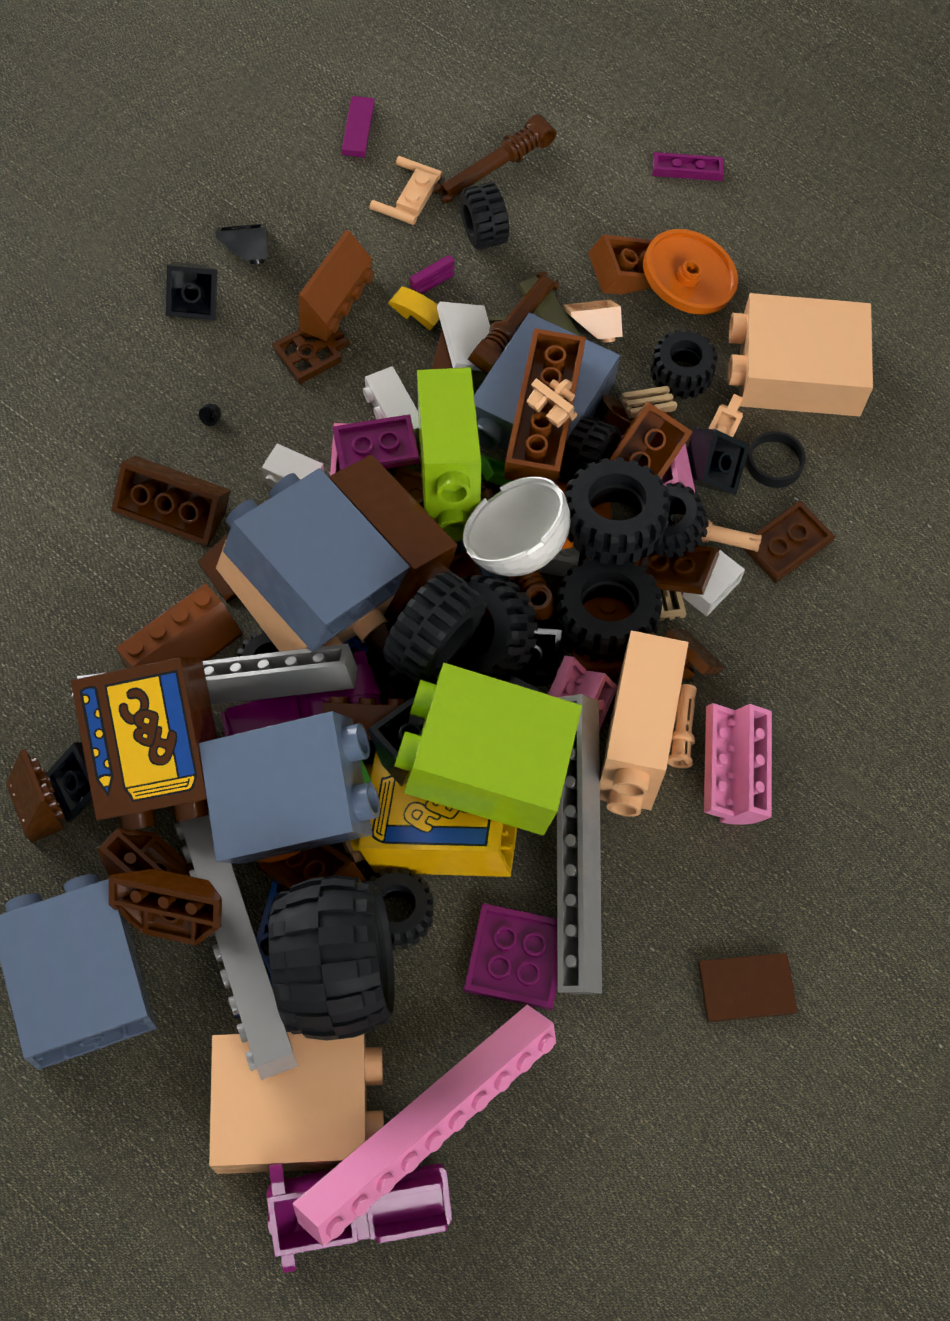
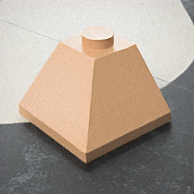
M601 300L563 305V309L568 315L594 337L600 339L601 342H614L615 337H623L621 306L614 301Z

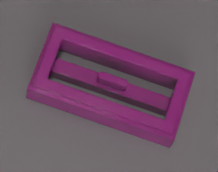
M449 254L410 277V289L424 294L453 277V270L455 269L453 264L455 260Z

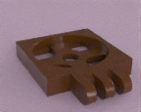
M339 328L336 333L330 335L327 341L302 332L299 329L272 343V347L276 355L300 385L341 363L342 357L338 351L346 348L350 341L344 337L345 335ZM304 338H315L318 340L312 343L306 342ZM294 343L297 351L287 356L286 351L288 347ZM327 347L329 356L321 362L316 356L317 352ZM310 349L312 353L310 355H303L302 351ZM303 360L308 361L311 367L301 371L297 370L294 364Z

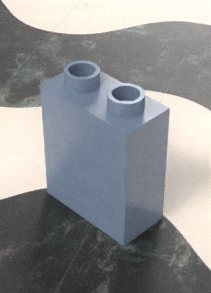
M528 313L474 395L478 437L481 446L487 449H496L500 446L508 450L534 328L571 335L576 334ZM587 339L585 341L584 355L574 401V412L577 413V416L573 421H570L567 440L581 419L586 417L594 419L604 403L602 397L609 395L616 381L620 355Z
M320 468L301 480L295 473L286 475L271 489L269 493L271 498L259 506L252 499L239 504L226 519V523L231 529L223 549L225 555L312 652L394 596L410 568Z
M331 711L199 743L216 862L244 864L373 835L370 819L379 817L380 802L375 786L371 782L364 783L360 760L369 758L370 744L364 726L361 723L354 724L352 718Z
M96 874L82 875L69 880L64 884V894L43 901L39 894H25L15 897L5 904L6 913L0 915V963L23 1057L37 1070L157 1029L128 922L118 909L115 911L109 906V879L100 881V877Z

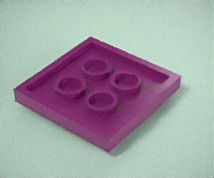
M482 903L464 992L552 1011L558 984L557 919Z

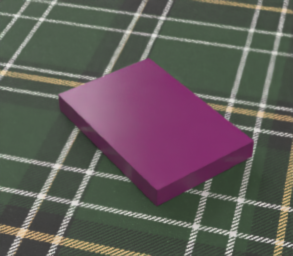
M410 414L332 427L340 470L370 455H373L385 469L420 463Z

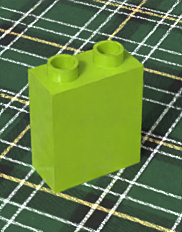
M471 367L417 370L419 451L424 510L454 542L463 540V532L469 516L481 502V455Z
M443 662L436 684L423 680L419 682L410 715L425 719L421 735L405 731L394 767L410 771L404 793L544 836L558 812L582 705Z

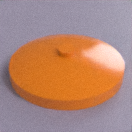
M672 229L662 232L651 241L644 254L643 270L649 285L662 300L681 311L691 314L715 313L723 309L730 302L737 290L738 274L731 257L718 243L701 233L686 229Z

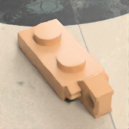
M734 394L728 406L720 405L709 429H716L733 437L743 417V413L738 411L743 397Z

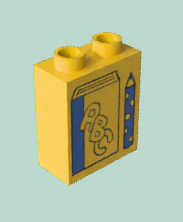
M377 752L375 753L374 764H364L379 797L380 815L378 818L370 819L372 836L350 841L353 850L362 853L375 873L386 870V873H392V868H398V873H403L404 869L411 870V874L511 877L517 827L405 794L406 784L402 787L382 766Z

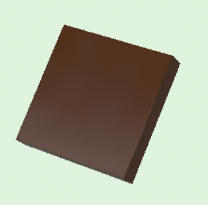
M670 629L664 635L666 638L689 642L686 659L701 674H719L725 667L687 630Z

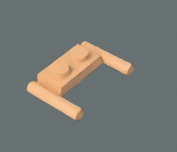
M398 156L396 165L414 171L398 198L396 208L372 200L370 209L415 225L417 217L424 208L436 184L441 180L443 172Z

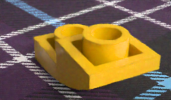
M403 286L388 302L405 319L412 315L429 331L440 319L437 311L438 304L426 296Z

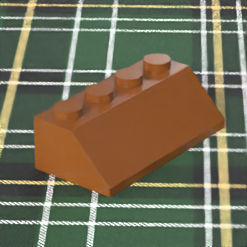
M345 230L299 294L300 331L327 341L332 333L337 332L340 321L344 316H348L353 302L360 299L363 288L366 284L371 283L374 276L371 256L348 230Z
M205 583L118 645L116 649L121 661L127 668L179 657H202L203 661H207L243 634L223 602Z

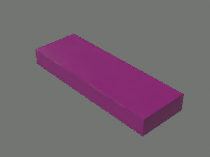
M351 97L342 144V155L365 158L375 98Z
M654 152L652 176L723 181L724 157Z

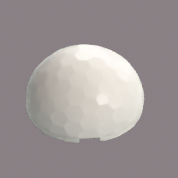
M526 477L511 481L499 487L501 491L488 501L484 498L476 506L466 522L463 532V543L467 553L477 565L497 575L521 576L544 567L559 553L569 533L570 510L563 491L553 481L543 477Z

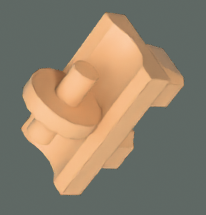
M537 378L531 384L534 390L527 399V403L532 409L539 413L547 403L553 406L546 415V418L557 428L568 418L571 421L576 418L577 413L574 412V406L564 399L565 397L572 401L575 397V394L570 391L572 382L564 379L559 383L553 379L549 385L555 390L553 391Z

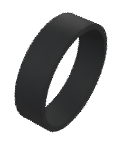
M770 431L759 435L753 440L747 454L746 465L750 475L760 484L772 488H782L793 484L799 478L805 465L806 455L803 446L796 438L784 432ZM766 442L782 443L796 453L800 468L794 474L787 477L769 476L757 468L752 459V451L758 445Z

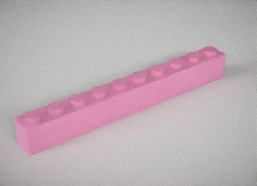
M529 1005L522 1008L292 1203L298 1223L323 1247L332 1239L339 1237L349 1224L357 1217L364 1215L374 1202L382 1195L389 1193L394 1185L406 1174L413 1172L423 1159L431 1152L437 1151L447 1138L454 1132L461 1130L471 1117L485 1109L496 1095L505 1091L520 1074L527 1072L532 1064L543 1054L550 1052L556 1044L554 1023Z

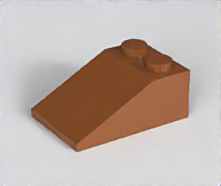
M605 234L601 236L588 252L602 293L623 295L651 288L644 274L643 258L652 240Z

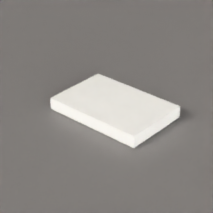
M440 301L437 305V311L453 368L471 367V370L481 371L467 359L480 341L489 333L490 324L485 306Z

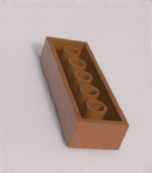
M534 328L505 461L504 479L517 480L526 477H543L553 481L558 486L571 420L568 418L557 428L546 418V415L553 406L547 403L538 413L528 405L527 399L534 390L531 384L536 378L553 391L555 390L549 386L553 379L559 383L564 379H568L572 382L570 391L576 396L586 337ZM564 397L567 402L574 406L575 397L572 401Z

